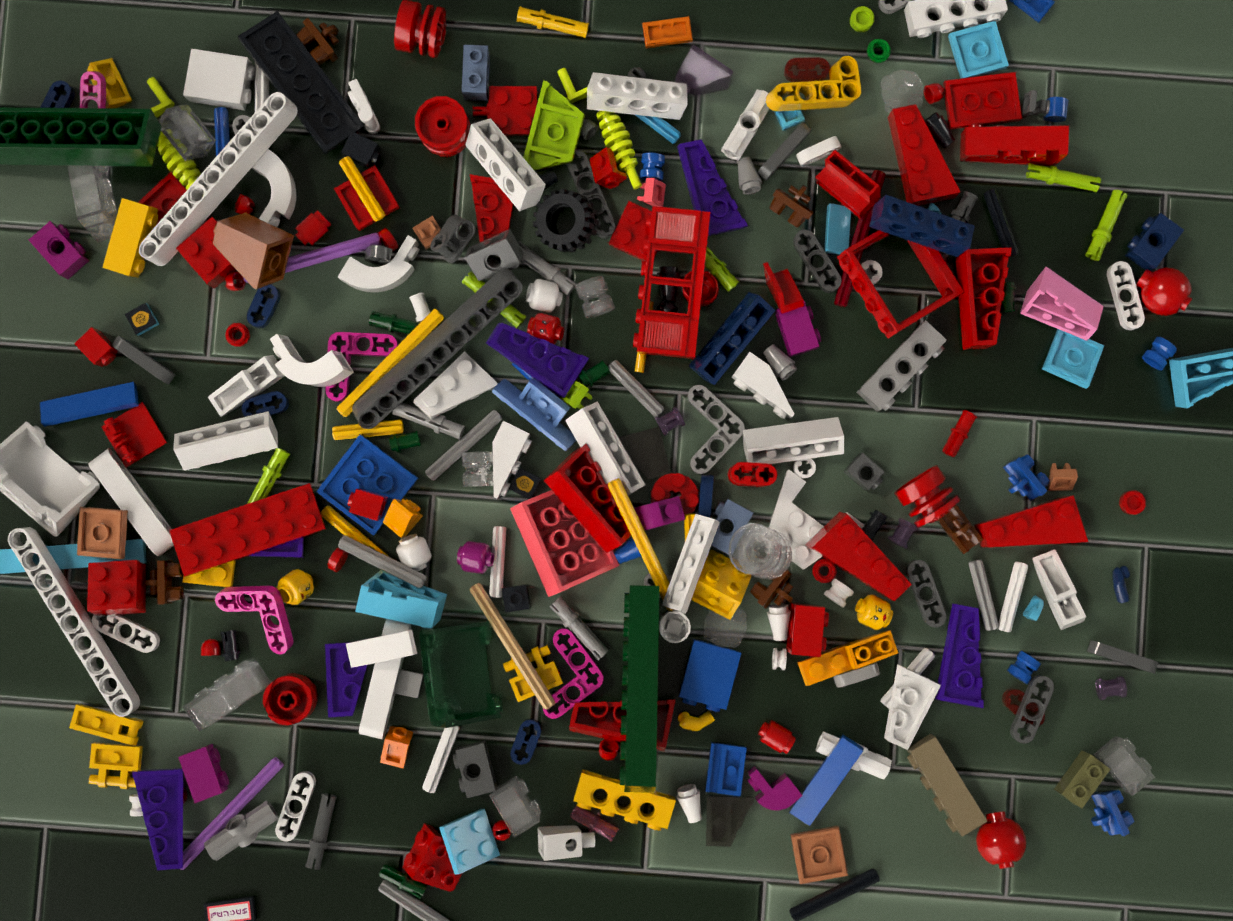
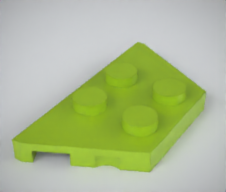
M544 80L523 156L534 171L573 162L585 117L584 113Z

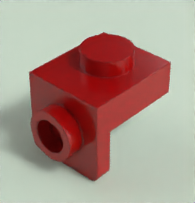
M606 147L590 158L596 184L612 189L627 179L626 173L617 169L614 153L610 148Z

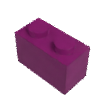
M805 301L804 307L781 314L779 309L775 311L789 357L816 350L819 347L818 343L821 342V337L818 329L813 328L811 322L814 319L813 312L810 306H806Z
M213 744L178 757L194 803L228 790L229 779L226 772L221 769L219 764L221 757L217 748L213 747Z

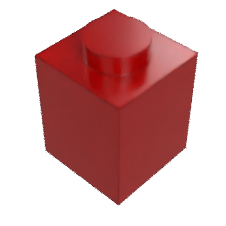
M93 327L74 343L94 365L100 367L109 365L115 359V354L118 352L112 346V342L100 330Z
M361 488L356 489L355 493L351 492L348 499L349 512L379 521L382 518L388 497Z

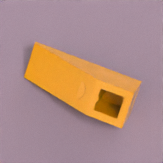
M404 498L402 500L394 499L383 523L398 536L404 538L423 517L419 513L421 508L411 500H405Z

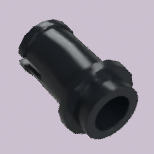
M876 509L873 513L870 512L871 517L862 529L872 541L883 524L886 525L887 522L885 520L888 518Z
M237 631L220 632L224 654H221L222 657L225 658V661L240 659L239 654H241V651L238 650Z

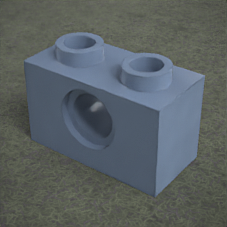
M464 45L462 94L464 100L488 101L490 70L488 46Z
M726 499L725 503L720 501L714 512L717 516L715 520L721 523L722 520L728 519L732 522L733 528L729 533H723L720 530L719 523L711 546L731 556L753 512Z

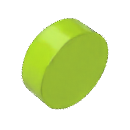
M865 6L857 7L850 16V25L857 32L868 31L874 23V13Z

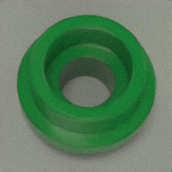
M875 39L867 47V56L875 63L885 62L891 53L890 45L883 39ZM874 49H881L882 54H875Z

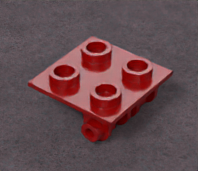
M143 402L115 419L111 417L105 420V425L102 426L103 431L125 468L167 443Z

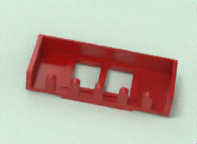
M652 206V213H647L646 227L650 228L649 237L644 238L643 251L647 252V261H642L641 275L645 276L644 285L639 286L638 299L642 300V308L637 309L636 323L640 325L639 333H634L633 347H637L639 354L695 359L711 217L710 212ZM655 250L694 254L691 280L653 276ZM652 284L690 288L687 314L649 310Z

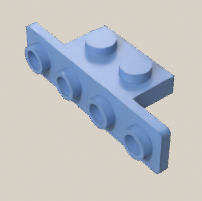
M535 378L528 382L522 392L506 379H503L493 388V394L564 451H567L576 442L573 433L560 423L571 407Z

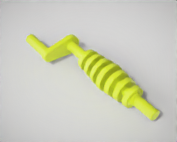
M566 68L557 71L570 103L587 98V87L576 92ZM599 111L596 115L597 119L601 120L599 122L600 129H604L602 136L605 139L606 147H610L615 155L616 163H620L618 165L620 171L627 173L633 189L642 187L635 169L638 164L637 158H632L635 156V151L630 149L633 144L629 139V132L625 130L626 127L620 122L621 118L615 114L616 112Z
M151 77L147 80V84L161 102V104L150 108L157 118L171 109L175 103L167 96L156 78ZM161 129L157 147H159L158 151L160 155H163L162 159L167 164L169 171L173 172V175L188 190L201 173L199 169H196V164L192 160L190 153L186 152L182 145H179L180 142L173 138L172 133Z

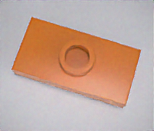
M689 16L642 23L645 48L688 43L693 40Z

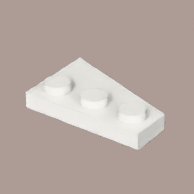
M464 351L414 399L413 403L432 419L465 401L478 397L488 390H493L498 383Z
M897 664L884 738L908 750L941 685Z

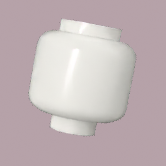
M536 279L534 283H530L528 286L526 302H529L532 309L550 313L556 306L561 305L563 293L559 292L557 283Z
M417 534L402 538L396 548L400 562L416 571L426 568V563L431 559L432 555L425 538L418 537Z

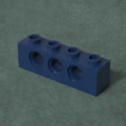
M885 195L874 205L869 227L958 257L970 248L975 226Z
M748 292L689 364V367L705 381L715 385L776 310L759 295Z

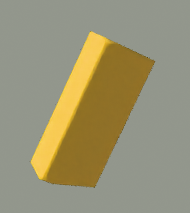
M113 58L89 63L87 72H100L106 79V108H118L132 101ZM91 79L93 86L97 85V81Z

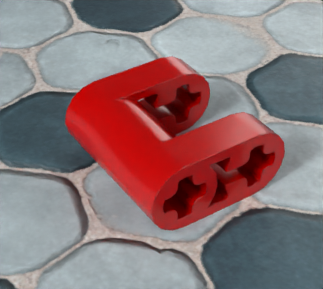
M738 462L730 467L727 477L729 482L736 486L766 487L776 481L777 470L774 466L766 463ZM741 468L742 473L752 472L751 476H744L739 480V476L735 475L734 472ZM765 472L768 478L764 480L763 477H760V473Z

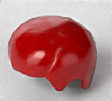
M692 271L687 273L684 279L691 280ZM704 271L701 306H708L716 300L719 286L716 278L709 271ZM682 287L683 295L689 302L690 288Z

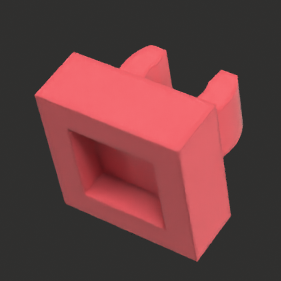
M646 178V183H642V187H640L645 190L644 196H637V200L651 206L663 207L666 184L655 178Z

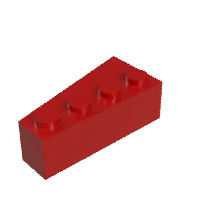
M917 105L892 109L888 115V122L906 201L922 206L954 199L960 193V190Z
M1012 248L968 249L956 257L957 281L964 291L959 295L963 350L986 349L997 344L1001 319V302L1004 301L1005 294L1003 289L1005 278L1008 275L1009 268L1007 264Z
M585 443L573 451L544 481L605 552L608 553L621 546L631 536V533L613 498L608 483H605L599 472L601 468L597 461L593 462L588 453L590 449Z
M839 512L805 544L848 574L892 601H895L912 585L847 513Z

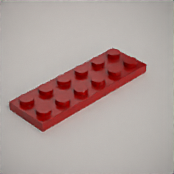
M308 483L169 530L183 575L187 577L325 530L326 527L312 485Z

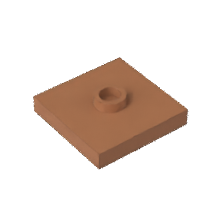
M80 507L77 555L125 559L128 510Z
M839 826L790 834L800 884L848 876Z

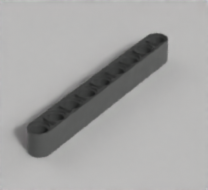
M508 269L497 272L362 395L352 407L353 414L359 425L364 429H371L379 424L521 294L523 289L521 282L514 273Z

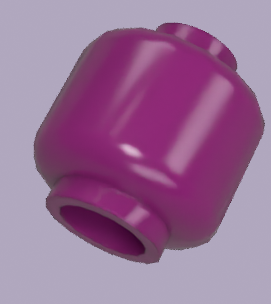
M467 541L458 549L457 564L465 572L484 574L489 567L493 566L495 555L491 552L490 546L487 543Z

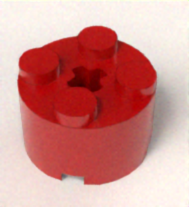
M296 673L287 674L275 679L267 686L263 695V705L269 718L280 725H292L306 719L314 711L318 700L316 685L306 676ZM290 694L292 695V698L295 700V702L289 704L290 699L286 698Z

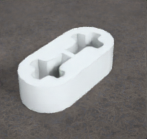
M833 136L802 150L796 157L800 166L803 167L829 156L834 150H840L842 146L837 136Z

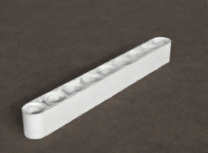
M275 92L266 99L141 242L139 246L141 257L157 266L166 265L178 252L176 247L203 224L295 119L298 110L297 106L280 92Z
M31 527L12 530L8 535V543L112 712L119 717H124L136 711L140 705L138 694L99 631L93 627L91 618L37 531ZM22 532L27 537V541L25 544H23L20 541V535ZM35 553L40 558L38 565L33 562V555ZM47 574L53 579L51 586L45 581ZM59 595H62L66 600L64 607L58 602ZM72 615L78 619L77 627L71 623ZM85 636L91 640L90 648L84 645L83 639ZM97 657L103 659V668L98 667L96 663ZM110 678L116 680V689L109 685ZM123 698L129 701V709H125L122 706Z

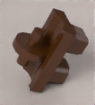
M305 19L303 21L305 27L296 36L305 48L314 41L318 43L319 46L309 52L318 65L326 62L328 59L332 62L336 61L338 57L328 44V41L333 45L339 42L336 38L339 29L335 25L328 27L323 22L319 25V28L322 30L320 34L310 19Z
M791 185L788 192L793 194L794 198L780 188L776 189L773 194L774 199L769 207L770 210L780 215L786 205L789 206L794 212L787 221L797 228L814 213L799 202L800 199L808 204L811 200L809 196L804 194L807 189L805 185L800 190Z
M957 505L949 513L937 520L962 554H965L983 540Z
M172 560L157 561V570L150 571V580H143V585H150V595L157 594L158 605L171 604L172 601L184 599L183 586L172 587V577H183L180 563H172Z
M770 564L764 572V575L772 580L769 587L766 588L757 582L750 590L758 600V603L765 609L768 608L777 594L779 595L774 603L778 606L781 605L784 599L790 603L793 600L788 595L793 586L787 583L783 590H781L792 574L784 567L781 569Z

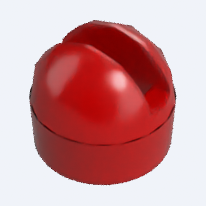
M932 83L924 87V97L929 104L936 103L943 98L944 88L941 84Z
M240 194L235 205V212L251 214L253 212L251 207H254L253 200L248 196Z
M238 271L227 274L224 279L226 280L225 286L228 290L239 291L245 288L246 282Z
M208 639L204 641L201 646V656L221 655V646L217 640Z
M608 739L602 740L599 744L600 757L607 761L613 760L618 754V743Z
M506 820L497 821L492 829L493 836L499 841L507 840L512 833L511 824ZM508 829L507 833L496 834V831Z

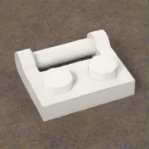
M357 79L348 82L351 91L347 93L358 112L359 119L365 123L368 133H378L380 124Z

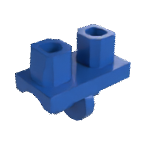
M1028 454L1007 463L1003 468L1009 474L1008 479L1013 484L1008 489L1010 493L1013 494L1019 491L1023 497L1027 496L1031 501L1047 492L1045 487L1050 480L1042 472L1036 475L1032 473L1030 468L1035 464Z
M1110 790L1092 794L1091 797L1096 805L1094 808L1096 816L1091 819L1093 826L1101 825L1103 831H1108L1109 835L1120 834L1121 836H1126L1129 834L1128 827L1134 823V820L1128 811L1120 812L1117 806L1124 800L1119 790Z

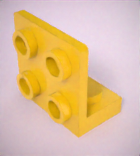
M711 549L691 600L730 620L742 602L753 570Z

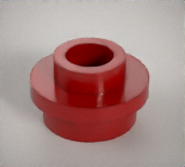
M233 323L227 328L225 337L232 346L241 347L249 341L250 331L242 323ZM237 331L242 332V337L240 339H235V333Z
M827 559L818 560L812 568L814 578L821 583L831 582L837 573L835 564ZM823 566L828 568V574L825 576L820 573V569Z

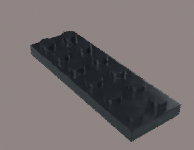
M278 11L238 36V40L275 89L284 94L297 106L298 112L296 117L325 155L347 141L351 131L359 133L364 129L363 123Z

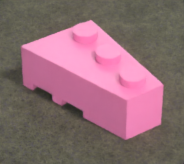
M1045 267L1027 290L1020 314L1087 341L1098 328L1104 306L1048 267Z

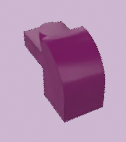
M679 496L634 508L644 531L685 520Z
M755 766L747 771L751 777L747 781L756 792L761 790L755 796V799L761 806L769 810L786 809L803 796L785 773L769 785Z

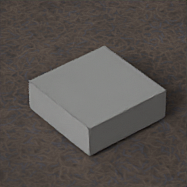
M399 669L400 672L398 673L394 693L419 698L424 674Z

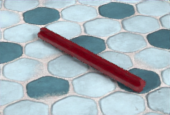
M874 170L871 179L880 185L881 193L886 174L883 171ZM874 205L858 220L851 246L868 236ZM863 250L855 255L859 263ZM843 271L841 285L838 288L834 304L840 307L847 306L853 287L852 281L845 271Z

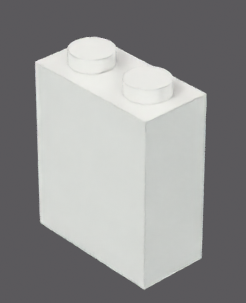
M191 49L183 96L193 103L246 111V106L251 101V89L249 88L251 80L253 81L255 78V66H253L248 57Z

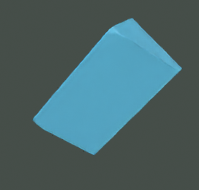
M831 203L827 206L824 246L826 254L840 255L845 249L849 248L851 211L845 206Z

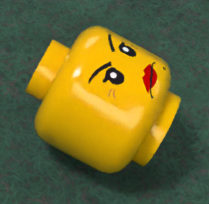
M295 569L278 581L277 588L281 593L284 603L298 605L312 595L314 585L310 574Z
M873 594L867 595L864 599H859L855 607L857 620L874 630L887 627L893 617L890 603Z

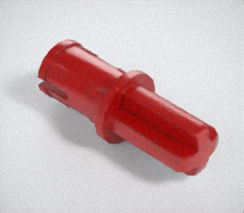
M966 410L962 411L954 428H951L950 431L952 433L942 449L944 454L950 457L956 456L964 439H968L967 434L975 419H977L976 415Z

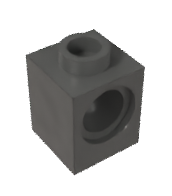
M860 453L845 469L844 473L863 490L867 491L870 488L875 490L883 481L881 476L884 471L864 453ZM863 467H867L871 471L869 480H864L860 476V470Z

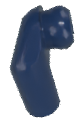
M1126 566L1116 567L1112 571L1113 588L1117 602L1125 603L1130 598L1124 579L1130 577V571Z

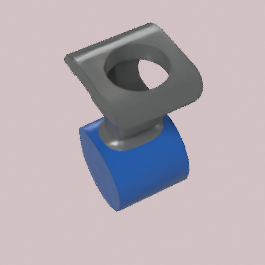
M1031 90L1024 94L1021 114L1023 118L1042 113L1044 115L1043 120L1062 122L1067 119L1069 103L1067 98L1050 97L1047 100L1041 99L1036 102L1037 91Z

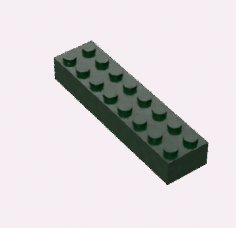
M0 107V164L152 167L162 126L151 109Z
M630 585L629 593L624 594V613H629V617H624L623 637H628V641H623V661H628L627 666H623L622 685H627V691L622 690V710H626V716H621V735H626V741H621L620 760H625V767H620V785H625L624 792L655 793L659 586Z

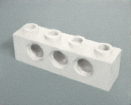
M914 0L907 3L904 13L909 36L924 38L930 36L932 32L941 31V33H948L961 26H964L966 29L977 26L981 22H998L1008 9L1006 0ZM974 4H980L984 11H978ZM951 9L959 10L961 16L954 15ZM928 14H935L938 20L933 21L929 19Z
M593 72L587 87V109L680 120L688 104L687 84Z
M491 118L471 124L465 144L466 147L519 211L536 206L540 202L546 184Z

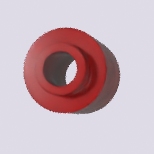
M317 210L314 214L311 212L295 228L298 231L295 236L304 245L308 242L313 245L328 231L327 228L331 224Z
M773 720L769 723L764 722L758 732V735L761 736L760 741L779 753L787 754L796 740L791 731Z

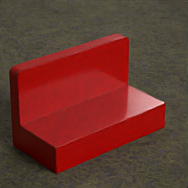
M768 262L763 263L766 284L781 314L804 307V300L789 270L785 269L773 273Z

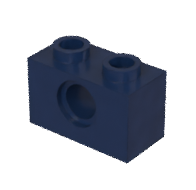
M1162 213L1155 217L1150 216L1141 226L1143 229L1142 233L1139 236H1134L1127 245L1130 249L1125 256L1145 271L1157 268L1184 231V229ZM1149 236L1156 240V246H1152L1149 243Z

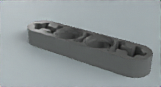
M576 150L574 157L584 160L581 162L583 173L579 174L576 164L571 165L573 162L567 163L568 170L578 194L585 196L588 201L594 199L601 201L602 208L597 211L598 215L595 217H600L606 212L607 215L603 216V220L606 225L610 224L611 226L608 228L609 232L607 233L604 230L599 231L598 228L601 227L599 220L598 226L595 225L594 230L597 231L596 235L599 238H610L615 231V222L600 186L594 181L592 168L586 154ZM583 178H590L593 181V186L589 190H584L580 187V181Z

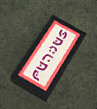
M254 896L204 903L206 921L257 920Z

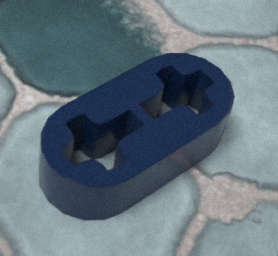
M65 81L54 82L40 108H70L75 97L74 89ZM65 90L67 94L60 96L58 91Z
M269 284L257 290L247 312L249 324L256 328H264L270 323L281 297L276 287ZM272 289L271 293L274 295V298H268L264 305L266 297L263 296V293L269 292ZM263 307L261 315L264 316L263 321L258 320L257 323H255L256 319L253 317V315L255 313L259 314Z
M277 391L249 398L243 403L242 413L245 417L254 415L248 412V409L252 408L251 404L254 403L256 406L263 405L262 409L256 410V414L269 411L270 415L274 416L287 410L289 400L286 395ZM276 396L278 399L283 400V403L279 404L280 408L278 409L275 406L268 407V403L274 402V397Z
M701 474L698 515L710 518L714 476Z
M526 719L518 730L510 753L511 759L516 764H526L532 758L541 734V725L535 719ZM535 725L534 730L537 731V734L532 733L530 739L526 740L527 731L524 730V726ZM525 743L527 744L525 752L528 754V757L523 756L522 759L517 758L518 753L515 750H520L522 744Z

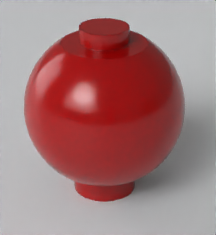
M1160 268L1154 272L1147 269L1136 284V286L1141 288V298L1146 308L1157 315L1169 316L1178 313L1180 309L1185 311L1192 301V298L1189 297L1192 292L1189 279L1184 273L1174 268Z
M1005 811L986 814L987 822L980 826L976 837L979 853L988 863L992 865L999 864V869L1014 867L1013 862L1019 861L1026 851L1027 841L1023 829L1014 820L1006 818Z

